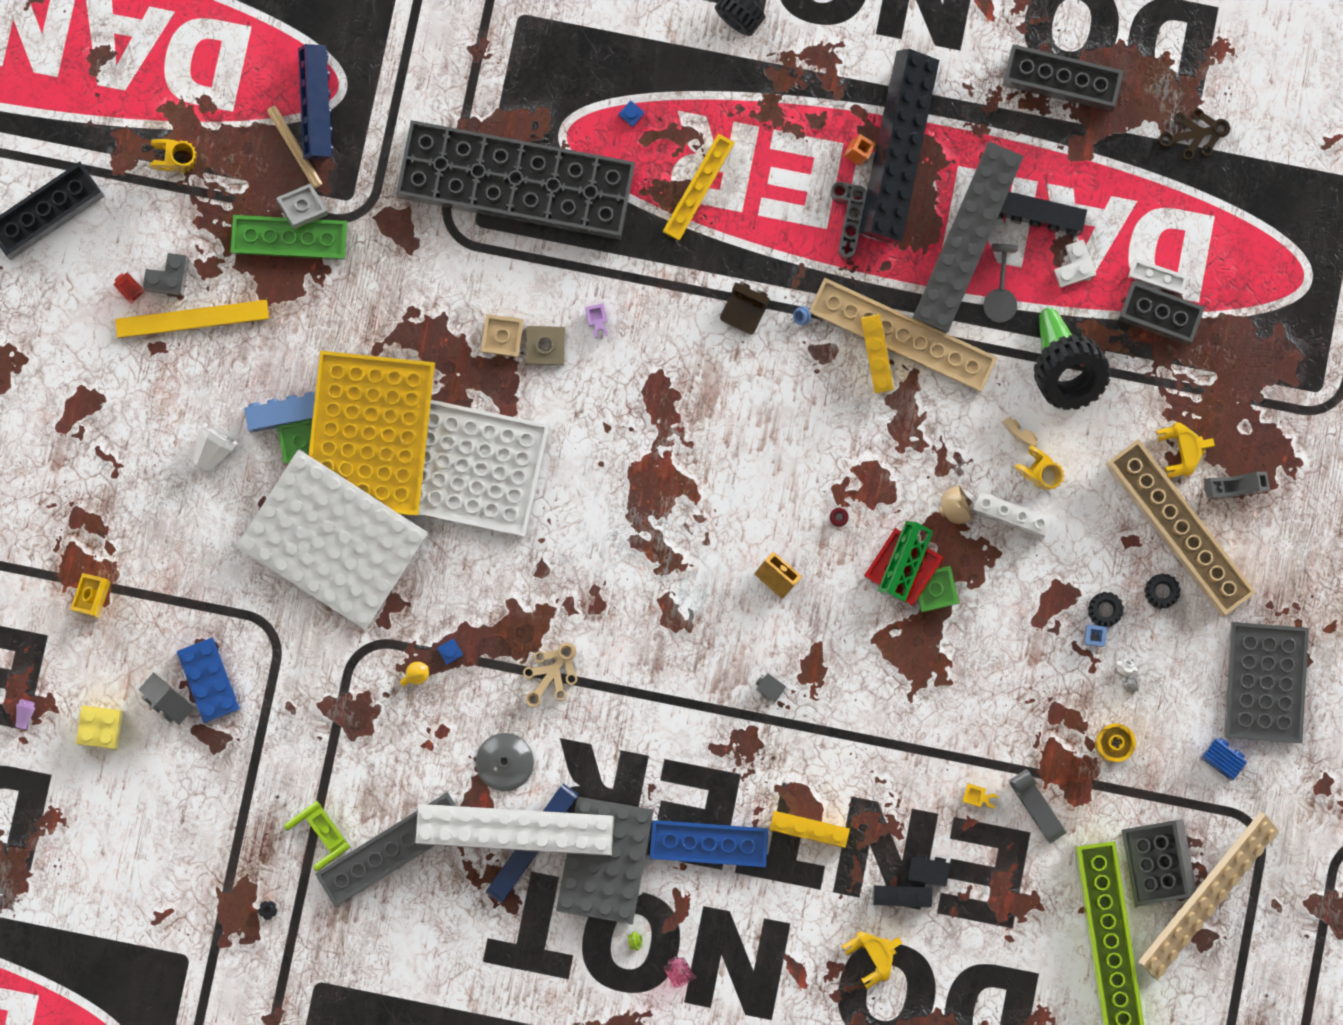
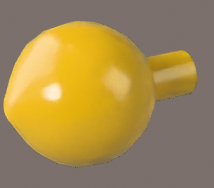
M422 662L411 663L406 669V677L400 680V684L405 687L409 683L414 685L425 683L429 677L428 666Z

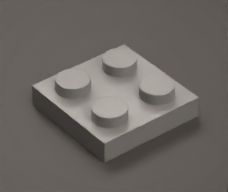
M311 183L276 198L279 207L293 229L328 215L326 207Z

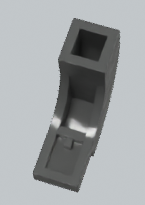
M1253 472L1233 477L1204 479V491L1207 498H1211V500L1251 495L1270 490L1267 472Z

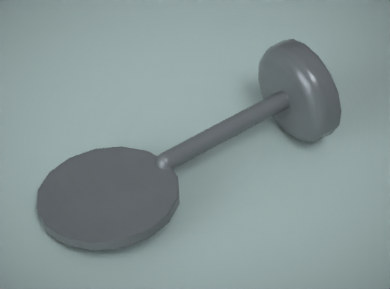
M993 243L991 246L992 250L1002 253L999 289H994L985 297L983 308L989 319L1000 323L1010 320L1017 310V300L1009 290L1004 289L1007 253H1016L1018 245Z

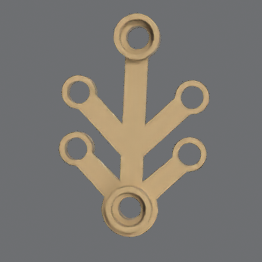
M566 642L562 643L558 650L536 652L534 659L537 663H543L545 659H558L553 665L536 668L526 667L523 670V675L527 679H531L536 675L546 674L537 689L526 696V703L530 707L540 705L541 695L553 678L556 689L555 698L558 701H563L566 698L560 668L564 662L567 670L566 682L569 685L576 684L577 676L574 674L572 663L576 656V648L573 644ZM565 649H569L571 653L570 655L565 656L563 654V651ZM543 654L544 658L539 661L536 659V656ZM526 670H532L533 674L531 676H526ZM574 676L575 681L570 683L568 677ZM559 691L564 693L563 698L557 697ZM532 696L537 697L536 703L530 702Z

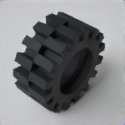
M1160 573L1153 576L1146 583V588L1144 589L1146 593L1145 598L1148 599L1147 602L1158 609L1171 607L1178 601L1181 595L1179 582L1175 580L1174 576L1171 577L1170 574ZM1165 584L1169 587L1170 594L1167 598L1162 599L1156 595L1155 589L1157 585Z
M1102 592L1094 596L1089 602L1088 615L1091 617V621L1095 622L1097 626L1111 627L1120 621L1124 613V605L1122 606V600L1118 598L1119 596L1114 595L1112 592ZM1103 602L1110 603L1113 607V613L1109 617H1104L1099 613V605Z

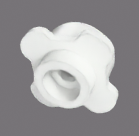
M1123 659V661H1117L1116 663L1118 672L1124 676L1130 677L1133 672L1138 671L1134 663L1128 659Z

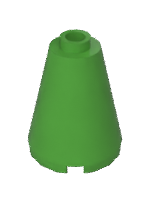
M1051 307L1043 309L1039 315L1041 351L1045 347H1049V343L1052 341L1056 342L1060 337L1065 336L1068 338L1069 335H1072L1058 311Z

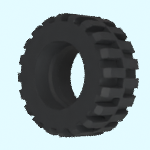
M1069 335L1068 338L1063 336L1058 341L1049 343L1050 346L1045 347L1041 351L1042 355H1038L1036 359L1037 364L1034 365L1033 370L1035 372L1034 380L1046 401L1058 409L1062 407L1063 410H1070L1071 408L1077 410L1081 406L1087 407L1090 405V402L1098 400V396L1100 394L1103 395L1105 392V386L1109 385V377L1111 376L1110 364L1099 345L1091 338L1087 339L1086 336L1079 335V337ZM1076 364H1086L1082 373L1076 378L1069 381H1058L1061 374L1067 368Z

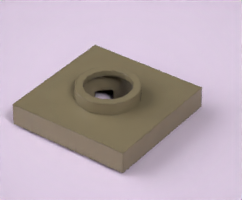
M527 326L526 365L564 366L565 327ZM542 338L551 340L552 348L549 351L539 349L538 343Z

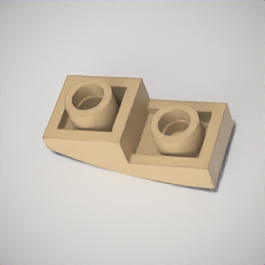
M1010 416L1002 422L1010 434L1028 447L1030 445L1037 446L1036 441L1038 439L1033 431L1029 432L1028 428L1020 432L1021 426L1016 419H1012Z

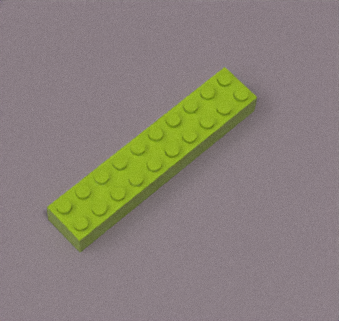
M1116 841L1074 847L1102 1025H1144Z

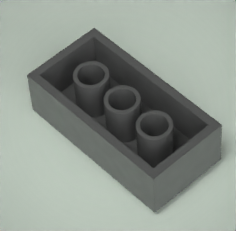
M1132 281L1117 320L1190 346L1205 307Z

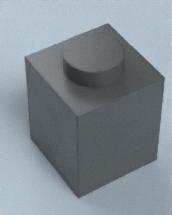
M768 673L766 676L761 675L755 683L758 686L756 691L773 703L777 701L786 688L784 684Z

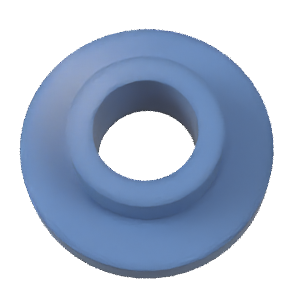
M801 306L794 311L793 319L797 324L807 325L811 320V313L807 307Z

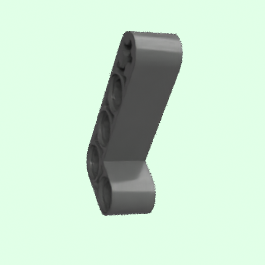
M837 182L831 188V198L835 202L847 204L838 255L842 260L849 261L856 252L858 232L867 191L860 185ZM841 188L845 194L837 196L834 190ZM860 192L863 198L857 200L853 197V194ZM856 210L859 212V217L852 218L849 212ZM851 228L855 230L856 234L848 236L845 231ZM847 242H851L849 247L850 252L848 254H845L844 250L846 248Z
M1027 769L1008 780L1049 844L1066 834L1064 827L1038 790L1033 776Z

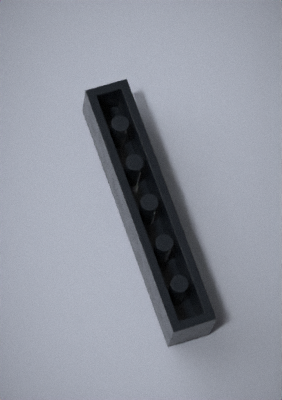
M1008 192L997 219L1008 218L1013 223L1021 224L1025 222L1034 228L1042 226L1051 232L1064 231L1066 235L1077 237V235H1081L1083 232L1087 209Z

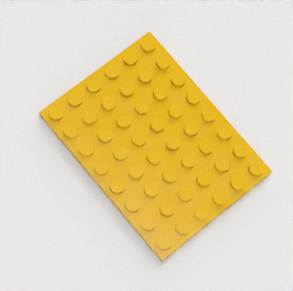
M320 350L309 456L398 514L419 516L435 362Z

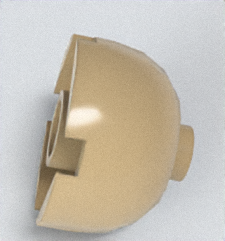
M960 485L946 490L941 498V506H939L941 516H946L948 521L953 524H964L973 520L970 505L968 506L966 502V494Z

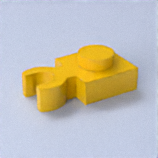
M967 783L962 802L981 807L983 802L988 808H995V805L989 803V799L991 797L998 798V795L994 793L986 795V788Z

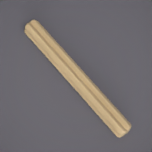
M270 107L267 110L269 116L314 189L322 185L320 178L309 160L303 159V150L277 107Z

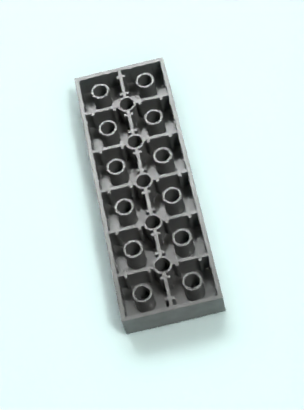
M411 120L396 195L399 199L621 240L635 171V162Z

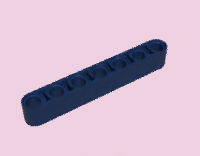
M563 783L543 812L567 813L579 794ZM515 850L485 893L502 904L538 852Z

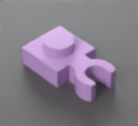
M604 304L585 307L589 327L595 326L593 330L594 338H598L597 332L599 330L604 331L605 337L608 336L607 328L603 326L604 323H608Z

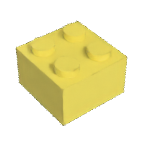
M82 705L76 744L118 750L123 711Z

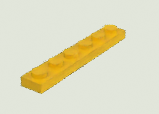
M720 134L716 136L666 224L663 233L677 241L681 240L735 142Z

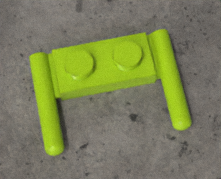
M315 801L285 823L284 829L289 831L305 818L330 851L327 856L313 865V869L318 872L351 848V846L319 802Z

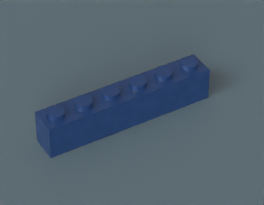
M304 44L298 48L304 160L324 161L332 157L333 145L331 144L332 126L330 125L331 108L329 107L330 89L328 88L330 74L327 70L329 55L326 45Z

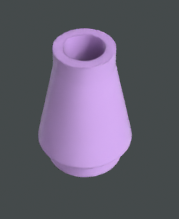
M23 699L19 700V704L16 705L15 727L27 729V725L36 709L34 702Z

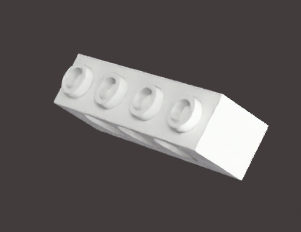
M981 491L978 493L972 509L973 513L1041 538L1047 535L1052 518Z

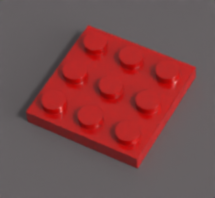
M897 528L893 530L864 574L865 578L880 586L901 534V531ZM928 547L905 601L912 607L944 560V557ZM916 548L912 549L910 553L912 560L918 555ZM909 565L904 568L905 577L909 576L911 572ZM902 583L898 584L895 590L900 595L904 589Z

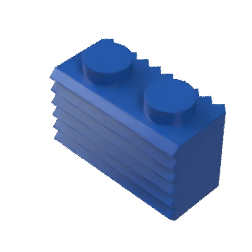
M1215 738L1200 758L1226 778L1233 781L1247 763L1244 759L1245 755L1238 750L1232 751L1228 748L1230 744L1222 738L1219 740Z

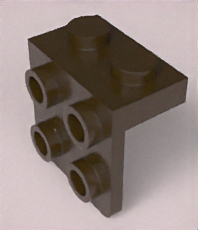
M735 282L732 293L720 315V320L749 335H753L769 304L770 298L767 297L768 294L761 290L756 292L750 289L751 286L744 282H740V284Z

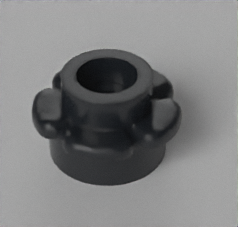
M263 901L258 909L259 915L263 916L266 920L272 919L278 911L273 901Z

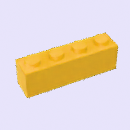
M881 313L861 317L874 392L876 394L892 391L895 387Z
M773 811L769 831L841 848H846L850 828L778 811Z

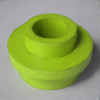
M636 931L628 935V944L631 950L639 951L641 946H643L642 936Z

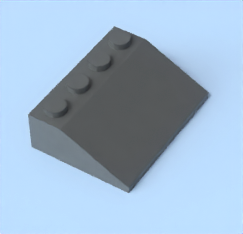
M1184 819L1122 829L1135 906L1190 898L1196 891Z

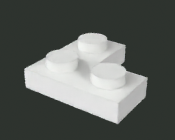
M1084 239L1066 245L1065 249L1071 264L1054 269L1060 288L1096 276Z

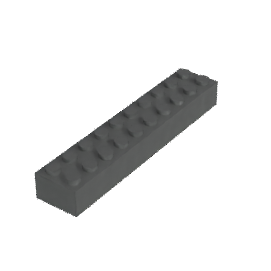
M988 141L912 317L913 319L945 333L949 332L1024 156Z

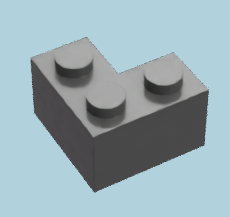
M168 253L165 271L145 270L143 289L146 292L183 297L189 258L186 255Z
M154 672L138 689L143 694L142 699L156 712L162 711L164 713L162 716L170 723L175 721L180 725L194 709L185 698Z

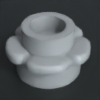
M1126 677L1127 681H1124L1125 690L1133 695L1134 692L1139 691L1135 677Z

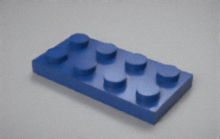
M213 637L177 651L203 723L240 710Z

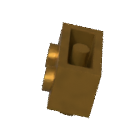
M774 551L754 573L760 581L765 583L782 599L802 578L798 572Z

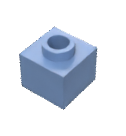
M1087 625L1084 645L1104 647L1107 627ZM1093 633L1097 634V640L1091 638Z

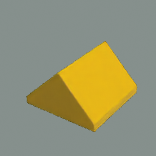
M82 573L70 610L99 618L111 582L105 578Z

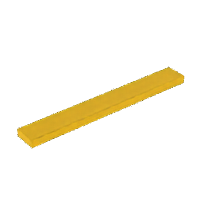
M267 300L117 318L115 323L117 338L119 339L269 320Z

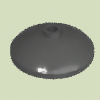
M500 733L489 737L480 746L476 756V769L480 778L486 785L499 791H511L522 786L529 779L534 767L533 753L529 745L519 736L510 733ZM502 758L508 759V763L506 765L501 764Z

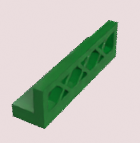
M905 522L878 592L891 595L903 602L906 601L934 531L917 522ZM920 530L926 532L924 540L921 542L918 539ZM916 548L918 555L912 560L910 553L912 549ZM909 565L911 572L909 576L905 577L903 571ZM902 583L904 588L901 595L895 592L897 585Z

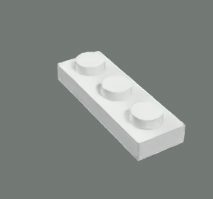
M1136 258L1133 260L1128 275L1129 278L1179 295H1183L1189 278L1187 275Z

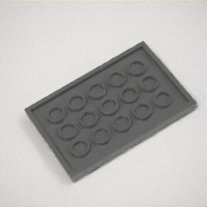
M1231 622L1224 738L1300 744L1303 742L1309 628Z
M577 797L574 813L614 816L612 856L567 853L556 912L633 925L654 810Z

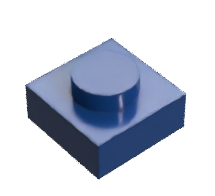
M630 100L618 116L633 128L644 116L645 112Z
M454 638L437 648L447 665L463 656Z

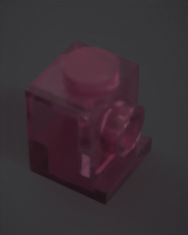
M675 956L667 961L668 965L663 967L674 988L682 987L697 978L684 957L679 958Z

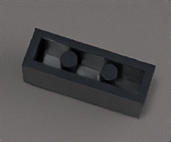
M873 885L872 905L932 908L933 888Z

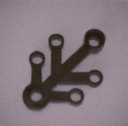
M1197 108L1193 111L1192 118L1195 121L1202 120L1210 126L1202 128L1186 118L1183 113L1178 112L1173 118L1174 123L1177 125L1182 124L1192 131L1172 134L1167 131L1163 132L1158 138V143L1161 147L1168 148L1174 142L1194 138L1188 149H1185L1182 153L1183 159L1190 161L1193 159L1194 152L1204 136L1213 134L1207 145H1204L1200 151L1202 156L1209 157L1218 139L1224 138L1229 134L1231 129L1229 122L1225 119L1214 120L1206 115L1202 109ZM1195 112H1200L1201 117H1196ZM1181 116L1183 121L1179 122L1176 117ZM1222 126L1224 131H1218L1217 127ZM1167 138L1169 143H1163L1162 139ZM1208 148L1210 153H1204L1203 149ZM1190 152L1192 156L1188 158L1185 156V153Z

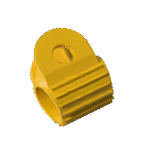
M170 139L151 140V146L154 149L166 150L165 161L153 160V162L149 163L150 169L163 172L177 171L183 174L187 171L190 172V169H194L197 152H195V147L192 146V143L182 140L177 142ZM184 150L191 154L192 160L186 164H181L175 161L173 155L178 151Z
M1030 445L1028 453L1036 460L1030 468H1027L1024 464H1016L1014 466L1015 470L1025 479L1033 482L1034 486H1037L1038 489H1043V491L1056 489V487L1061 486V482H1064L1063 477H1065L1062 466L1054 463L1048 455ZM1045 467L1052 469L1055 475L1054 482L1050 486L1045 484L1042 479V471Z

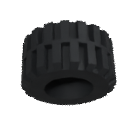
M719 0L715 5V10L721 19L743 35L752 36L766 18L761 7L753 0Z

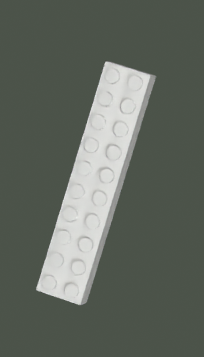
M418 804L416 844L612 856L614 816Z

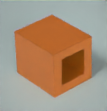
M859 134L850 142L844 157L860 166L869 159L875 143Z

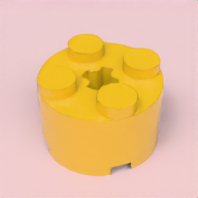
M1109 724L1096 734V752L1106 762H1122L1128 759L1135 750V735L1131 729L1123 724ZM1113 738L1115 741H1119L1117 748L1111 745Z

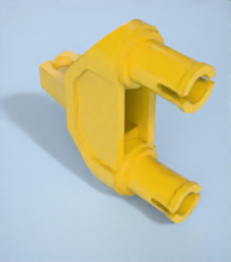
M1179 422L1174 423L1172 427L1156 430V436L1160 435L1157 437L1158 442L1171 438L1177 439L1182 462L1181 464L1165 467V472H1169L1166 474L1168 478L1180 475L1191 476L1202 454L1206 453L1205 449L1215 446L1213 438L1203 440L1202 436L1198 437L1196 433Z
M859 931L855 938L841 946L843 950L851 946V948L845 951L847 956L861 947L865 948L876 966V971L861 979L863 983L871 980L865 984L868 990L881 981L886 982L889 980L893 954L896 953L894 948L901 945L902 941L899 937L891 941L888 938L883 940L882 938Z

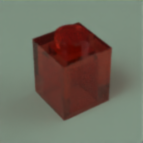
M128 272L125 274L121 273L114 280L115 283L113 285L130 304L145 292Z

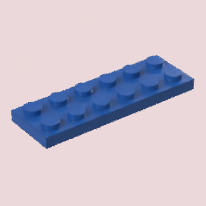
M652 820L650 859L766 867L769 828Z

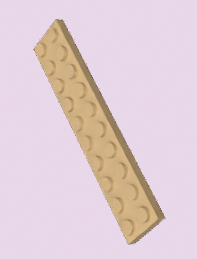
M824 278L809 310L812 315L864 338L861 317L881 313L888 350L979 392L983 391L998 358L827 278Z
M1261 811L1138 961L1154 979L1158 980L1166 973L1170 964L1178 958L1179 953L1191 942L1196 932L1201 930L1205 921L1214 914L1218 905L1227 898L1228 893L1239 883L1240 878L1251 868L1252 863L1258 856L1262 855L1265 847L1270 841L1275 839L1278 829L1267 815Z

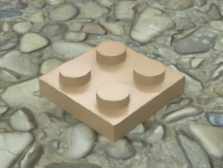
M486 314L481 353L519 358L524 319Z

